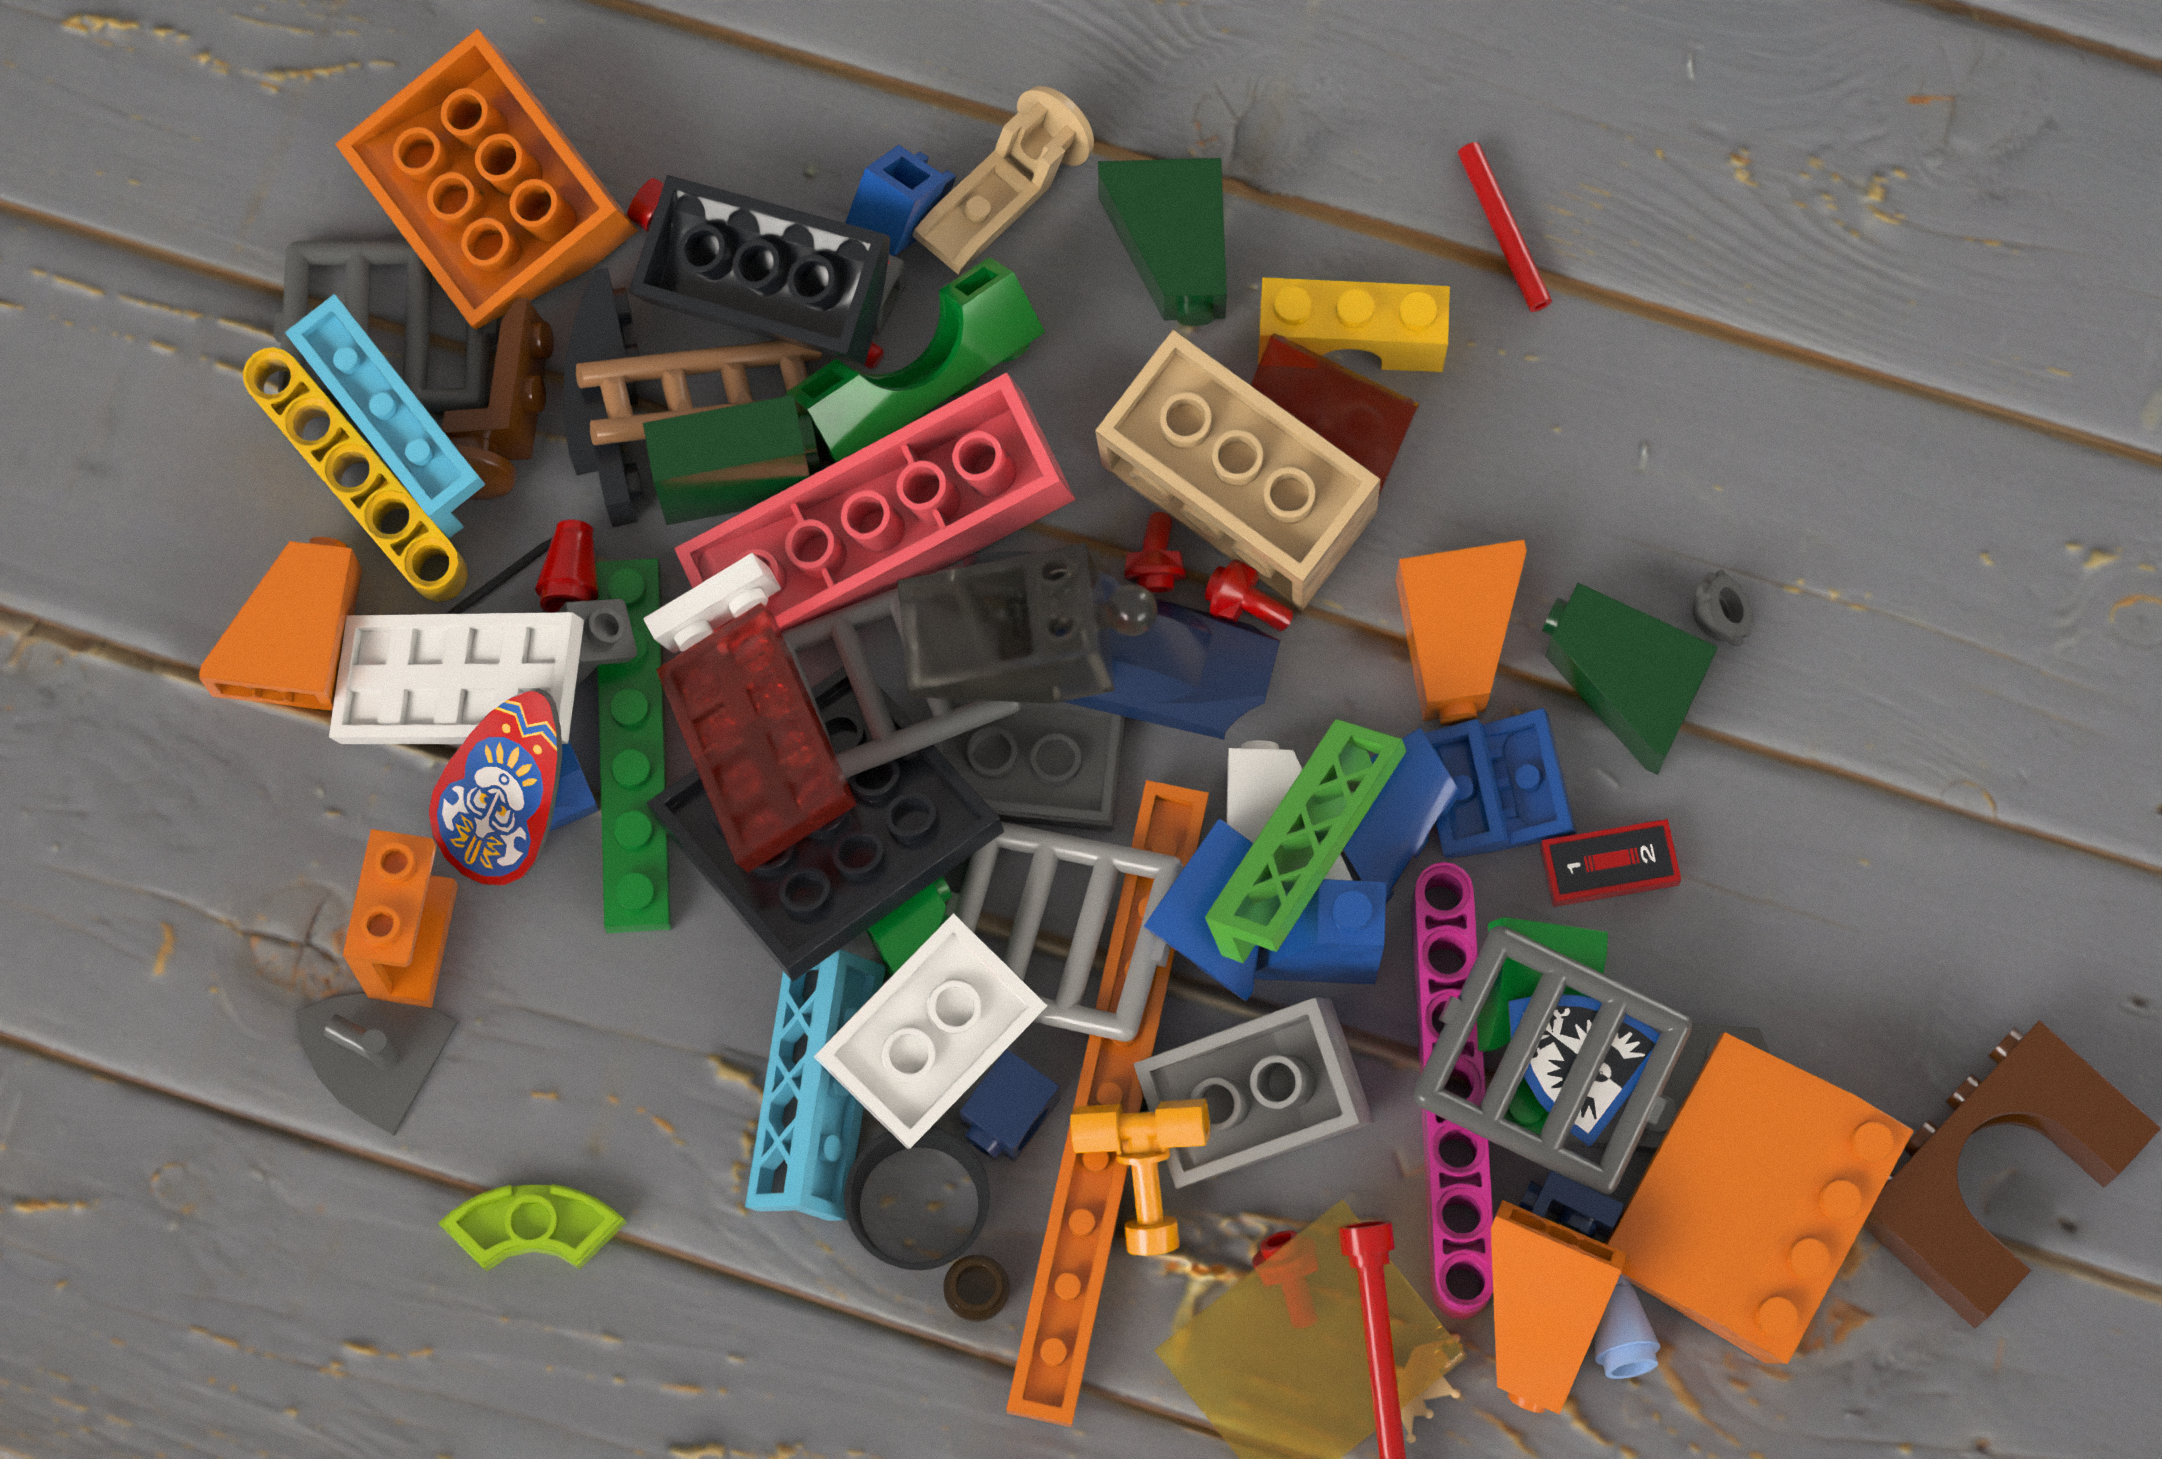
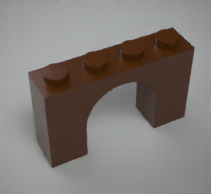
M2040 1020L2025 1036L2014 1027L1988 1055L1998 1064L1983 1081H1980L1971 1073L1945 1101L1955 1110L1954 1113L1940 1128L1928 1120L1908 1141L1904 1151L1912 1158L1896 1175L1891 1172L1863 1224V1227L1974 1329L1989 1318L2031 1272V1269L1983 1227L1964 1203L1958 1185L1957 1168L1961 1150L1968 1137L1982 1129L1997 1125H2016L2034 1130L2053 1142L2104 1188L2128 1166L2161 1129L2160 1126Z

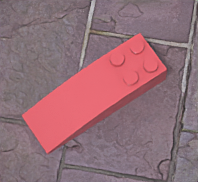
M1005 373L674 549L692 589L750 553L757 556L771 569L779 583L781 590L767 597V605L759 612L743 619L733 618L713 630L714 637L723 656L726 659H730L767 645L769 639L776 633L933 574L1076 499L1024 393L1009 374Z

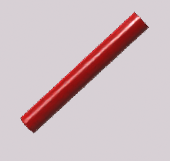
M1472 142L1458 150L1457 154L1530 312L1540 311L1552 303V298L1479 142Z

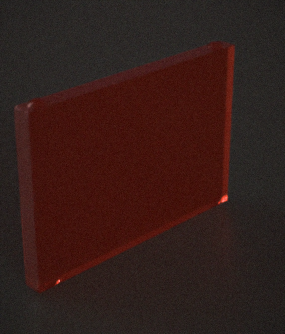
M1273 333L1270 336L1251 386L1380 478V497L1420 403L1290 341L1285 336Z

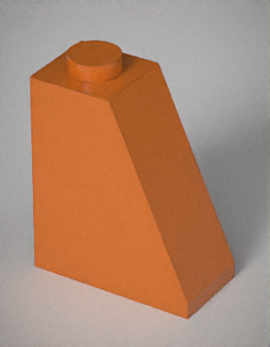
M312 537L309 543L294 541L287 543L201 664L199 679L212 697L333 711L346 615H354L363 570L352 548H347V545L342 541L328 537Z
M1525 540L1399 559L1395 581L1423 722L1439 719L1441 725L1452 726L1474 720L1478 717L1477 713L1486 711L1527 552Z
M1502 1200L1491 1226L1497 1387L1509 1392L1508 1398L1521 1408L1535 1413H1544L1548 1409L1560 1415L1620 1277L1626 1253Z

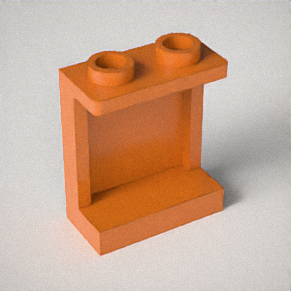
M376 829L370 830L342 954L369 999L432 1008L458 890V884L454 878L431 875L436 852V844L432 838Z

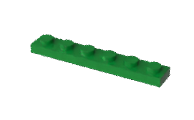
M658 558L595 562L598 586L597 600L622 599L625 602L637 649V655L630 662L598 665L604 928L607 934L671 930L669 835L651 813L647 804L649 800L667 789L663 646L654 640L643 619L662 607L661 569Z

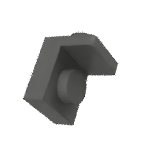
M622 599L566 602L557 612H573L584 620L575 688L598 665L630 662L637 655L626 604Z

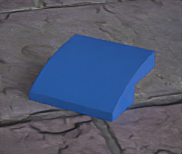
M1544 708L1482 724L1478 719L1425 733L1461 792L1447 815L1436 821L1443 856L1446 859L1541 843L1542 840L1577 834L1549 714Z

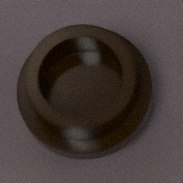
M969 1255L959 1259L950 1267L944 1279L943 1291L946 1303L955 1315L966 1321L983 1322L992 1319L1003 1310L1009 1298L1010 1285L1004 1268L996 1260L984 1255Z

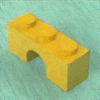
M1262 277L1257 364L1319 367L1320 358L1328 352L1341 349H1356L1368 351L1381 358V370L1443 372L1448 347L1450 286Z

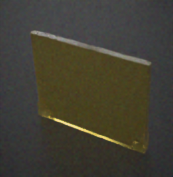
M1343 1199L1339 1200L1154 1349L1239 1459H1340L1376 1430L1357 1268H1350L1349 1257L1341 1255L1338 1230L1340 1226L1359 1223L1360 1221ZM1390 1260L1389 1264L1383 1266L1400 1409H1402L1445 1373H1449L1464 1361L1467 1355L1463 1351L1462 1344L1453 1339Z

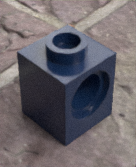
M1006 1049L960 1110L961 1123L968 1129L964 1134V1138L977 1150L994 1160L1001 1152L1015 1162L1061 1100L1060 1086Z

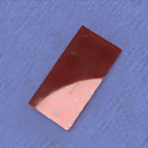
M761 602L656 669L733 858L746 872L752 871L857 805L773 613Z

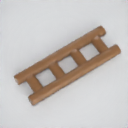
M773 340L577 363L576 379L580 388L597 386L601 388L608 418L591 420L590 436L594 445L645 439L643 423L762 401L753 400L745 370L748 368L779 365L787 392L808 378L804 362L820 360L822 353ZM720 372L728 404L694 408L686 376ZM661 379L668 411L633 415L625 383Z

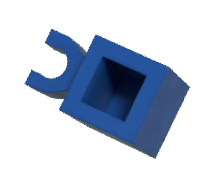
M898 144L865 168L845 223L886 234L890 237L889 254L896 256L916 241L912 236L914 229L932 208L938 204V201H941L951 192L957 176L949 170H946L943 174L927 164L929 159L927 155L921 151L914 155Z

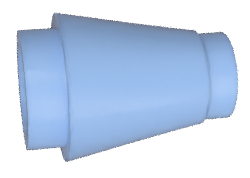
M1621 1276L1616 1283L1594 1334L1595 1362L1603 1365L1606 1377L1611 1379L1631 1378L1653 1370L1658 1365L1655 1353L1661 1347L1634 1288L1629 1281Z

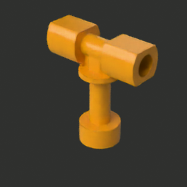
M1207 1099L1160 1101L1155 1112L1125 1114L1123 1113L1122 1104L1075 1107L1070 1115L1074 1153L1116 1151L1117 1161L1120 1164L1131 1165L1137 1218L1129 1220L1124 1224L1127 1252L1133 1255L1147 1256L1164 1254L1178 1249L1180 1243L1177 1219L1173 1216L1163 1215L1158 1162L1170 1157V1148L1206 1146L1210 1139Z

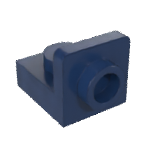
M1550 1171L1543 1186L1531 1181L1519 1205L1520 1208L1544 1217L1548 1210L1559 1216L1556 1221L1557 1224L1592 1239L1595 1234L1607 1239L1624 1204L1553 1171Z

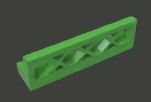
M1335 719L1205 916L1222 956L1244 963L1255 945L1275 952L1278 951L1407 752L1402 739ZM1367 751L1379 754L1373 764Z

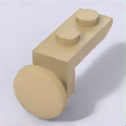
M1035 86L1022 93L1017 102L1018 113L1003 126L995 150L933 207L914 229L912 236L958 275L1051 187L1060 163L1077 166L1084 163L1091 154L1094 147V137L1090 124L1079 107L1063 93L1047 86Z

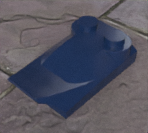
M1088 571V573H1081L1074 578H1069L1063 590L1047 646L1038 697L1224 740L1226 731L1238 718L1251 709L1265 704L1281 640L1260 631L1254 625L1215 618L1208 612L1124 591L1121 584L1112 576L1103 572Z

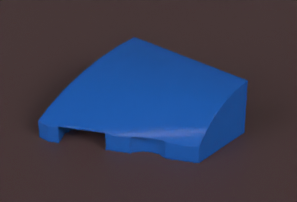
M1421 727L1402 738L1407 752L1343 849L1362 881L1386 882V903L1394 895L1391 889L1412 857L1414 856L1418 859L1429 842V832L1436 821L1447 815L1461 793ZM1375 754L1374 756L1370 757L1372 764L1374 763L1379 754Z
M1219 818L1148 918L1144 928L1195 963L1197 968L1247 1002L1254 989L1259 946L1255 945L1244 963L1222 956L1205 916L1253 843Z

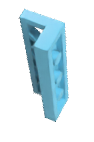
M333 294L288 329L285 334L427 516L448 538H451L464 527L452 511L485 486V483L344 304Z
M839 949L811 969L819 970L816 990L806 1002L802 997L806 973L792 982L783 971L745 1203L746 1208L759 1212L796 1210L827 1221L847 1219L844 1206L845 1184L849 1171L856 1159L864 1106L813 1056L882 987L885 966ZM805 1032L808 1036L806 1053L795 1065L792 1060L794 1046ZM795 1096L798 1100L796 1117L785 1129L782 1124L784 1108ZM785 1160L788 1167L784 1192L771 1193L774 1171Z

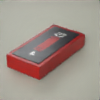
M1668 819L1542 840L1540 844L1553 907L1679 886L1682 880Z

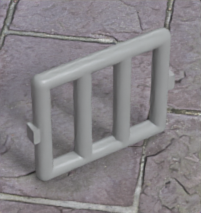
M1001 822L1004 833L970 856L960 893L951 892L953 898L948 900L946 906L948 918L954 913L975 933L999 849L1005 848L1034 854L1003 958V962L1024 982L1059 860L1094 866L1056 998L1053 1000L1039 997L1047 1007L1033 1022L1122 1042L1131 1041L1138 1033L1156 966H1166L1171 948L1144 928V924L1184 869L1183 863L1175 856ZM1123 872L1153 878L1154 882L1117 1011L1113 1013L1081 1006V1002L1118 874Z

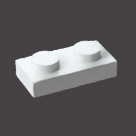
M750 553L643 619L654 640L673 654L678 651L687 652L706 644L714 636L713 630L733 618H747L759 612L767 605V597L781 590V587L771 569L757 556Z

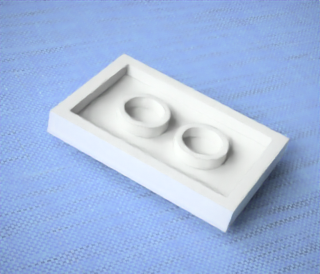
M953 913L813 1057L907 1149H910L1033 1022L1047 1005Z

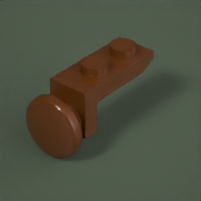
M528 298L515 299L501 321L488 408L444 412L442 430L485 483V486L467 500H492L508 494L513 489L517 479V470L509 460L532 459L538 413L544 410L546 404V389L543 382L546 358L552 356L554 338L551 326L542 319Z

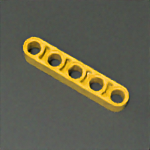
M271 347L263 348L252 354L243 370V382L249 394L419 594L431 601H449L458 596L465 587L468 578L467 565L462 556L312 377L285 350ZM277 371L290 372L289 385L278 394L264 393L265 382L271 374ZM322 416L330 418L329 429L322 438L313 441L303 439L304 427L310 420ZM361 462L369 464L368 478L362 484L350 488L342 486L343 474L349 466ZM394 509L409 510V521L402 531L396 534L381 532L382 520L387 513ZM436 555L449 557L448 571L442 578L436 581L421 580L420 571L427 559Z

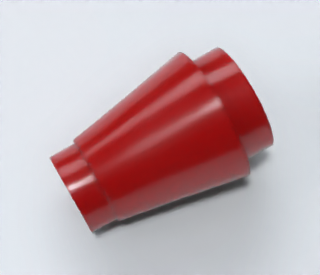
M568 519L556 524L555 534L553 535L535 587V592L540 597V607L547 613H557L566 602L594 601L598 599L593 540L594 529L586 522Z

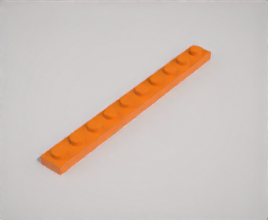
M1146 780L1131 848L1175 856L1181 860L1183 867H1185L1198 849L1209 793ZM1125 873L1095 1009L1113 1013L1117 1011L1154 882L1153 878ZM1172 947L1170 948L1166 966H1156L1136 1037L1131 1041L1122 1042L1089 1034L1073 1110L1077 1106L1122 1104L1124 1114L1141 1113L1144 1094L1133 1063L1153 1057L1176 951ZM1070 1124L1006 1408L1007 1414L1067 1427L1073 1426L1129 1165L1120 1164L1117 1161L1116 1151L1074 1153Z

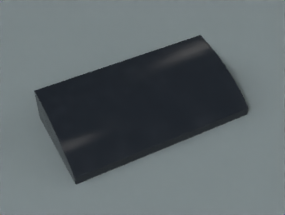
M667 175L628 292L652 305L865 365L884 292L890 237L879 232Z

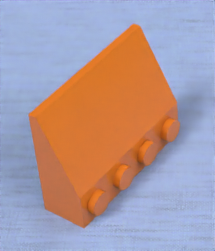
M478 28L335 143L455 306L475 330L505 315L515 299L528 298L531 301L590 270L639 231L505 55Z
M1723 1032L1719 1036L1605 1244L1626 1253L1620 1276L1763 1363L1788 1364L1914 1130L1858 1096Z

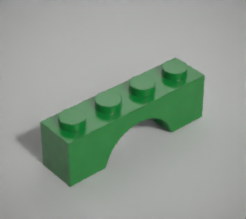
M988 257L939 290L940 314L935 334L924 352L906 367L887 374H866L848 367L836 358L785 392L787 396L794 394L798 416L811 415L818 451L830 461L836 463L929 414L930 409L948 397L968 392L979 382L981 375L1000 362H1009L1023 355L1029 349L1030 342L1044 334L1045 330L1012 270Z

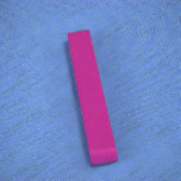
M1447 862L1432 864L1421 872L1416 881L1411 903L1420 1076L1440 1036L1433 1027L1432 1018L1442 1013L1450 996L1458 998L1478 956L1472 881L1464 869ZM1435 887L1448 888L1458 897L1459 905L1451 910H1437L1428 903L1425 893ZM1435 950H1451L1461 959L1463 967L1456 973H1440L1432 967L1428 956ZM1476 1021L1451 1076H1457L1464 1080L1470 1091V1096L1466 1100L1480 1106L1485 1095L1483 1052L1478 1051ZM1421 1108L1431 1292L1434 1303L1445 1315L1461 1320L1473 1318L1484 1310L1493 1294L1491 1246L1493 1214L1488 1140ZM1448 1140H1460L1472 1150L1474 1160L1465 1167H1451L1440 1157L1439 1146ZM1451 1205H1465L1476 1215L1477 1228L1464 1234L1456 1233L1450 1230L1444 1223L1442 1211ZM1460 1269L1473 1273L1480 1282L1481 1294L1474 1299H1458L1448 1290L1446 1276L1452 1271Z

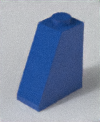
M1324 879L1278 951L1275 952L1259 946L1255 979L1375 985L1384 950L1386 882Z

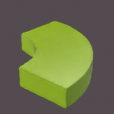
M556 1184L513 1187L508 1185L495 1188L465 1201L438 1222L486 1272L508 1257L531 1252L559 1256L580 1270L627 1223L622 1216L599 1199L582 1191Z

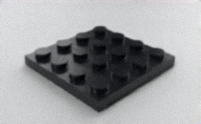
M844 666L811 688L837 754L873 740ZM880 687L897 731L913 725L914 723ZM784 707L647 802L651 813L792 982L1004 833L1000 817L934 745L832 784L822 782L817 776L799 727L792 729Z

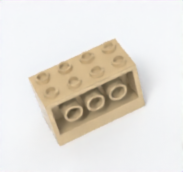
M1174 330L1167 336L1095 430L1101 466L1228 559L1231 561L1238 559L1256 570L1260 576L1258 580L1301 612L1377 514L1380 478Z

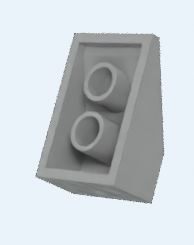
M1314 997L1133 1063L1149 1112H1155L1160 1101L1207 1099L1210 1139L1206 1146L1170 1148V1157L1166 1159L1176 1189L1375 1123L1332 999Z

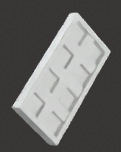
M573 612L346 615L329 738L340 744H463L469 734L489 712L517 694L533 688H541L547 691L556 703L561 725L562 744H568L584 620Z

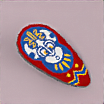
M541 688L530 689L511 697L489 712L450 759L432 792L429 818L432 835L444 858L462 875L483 885H506L527 875L539 860L551 827L560 780L562 738L556 703L547 691Z

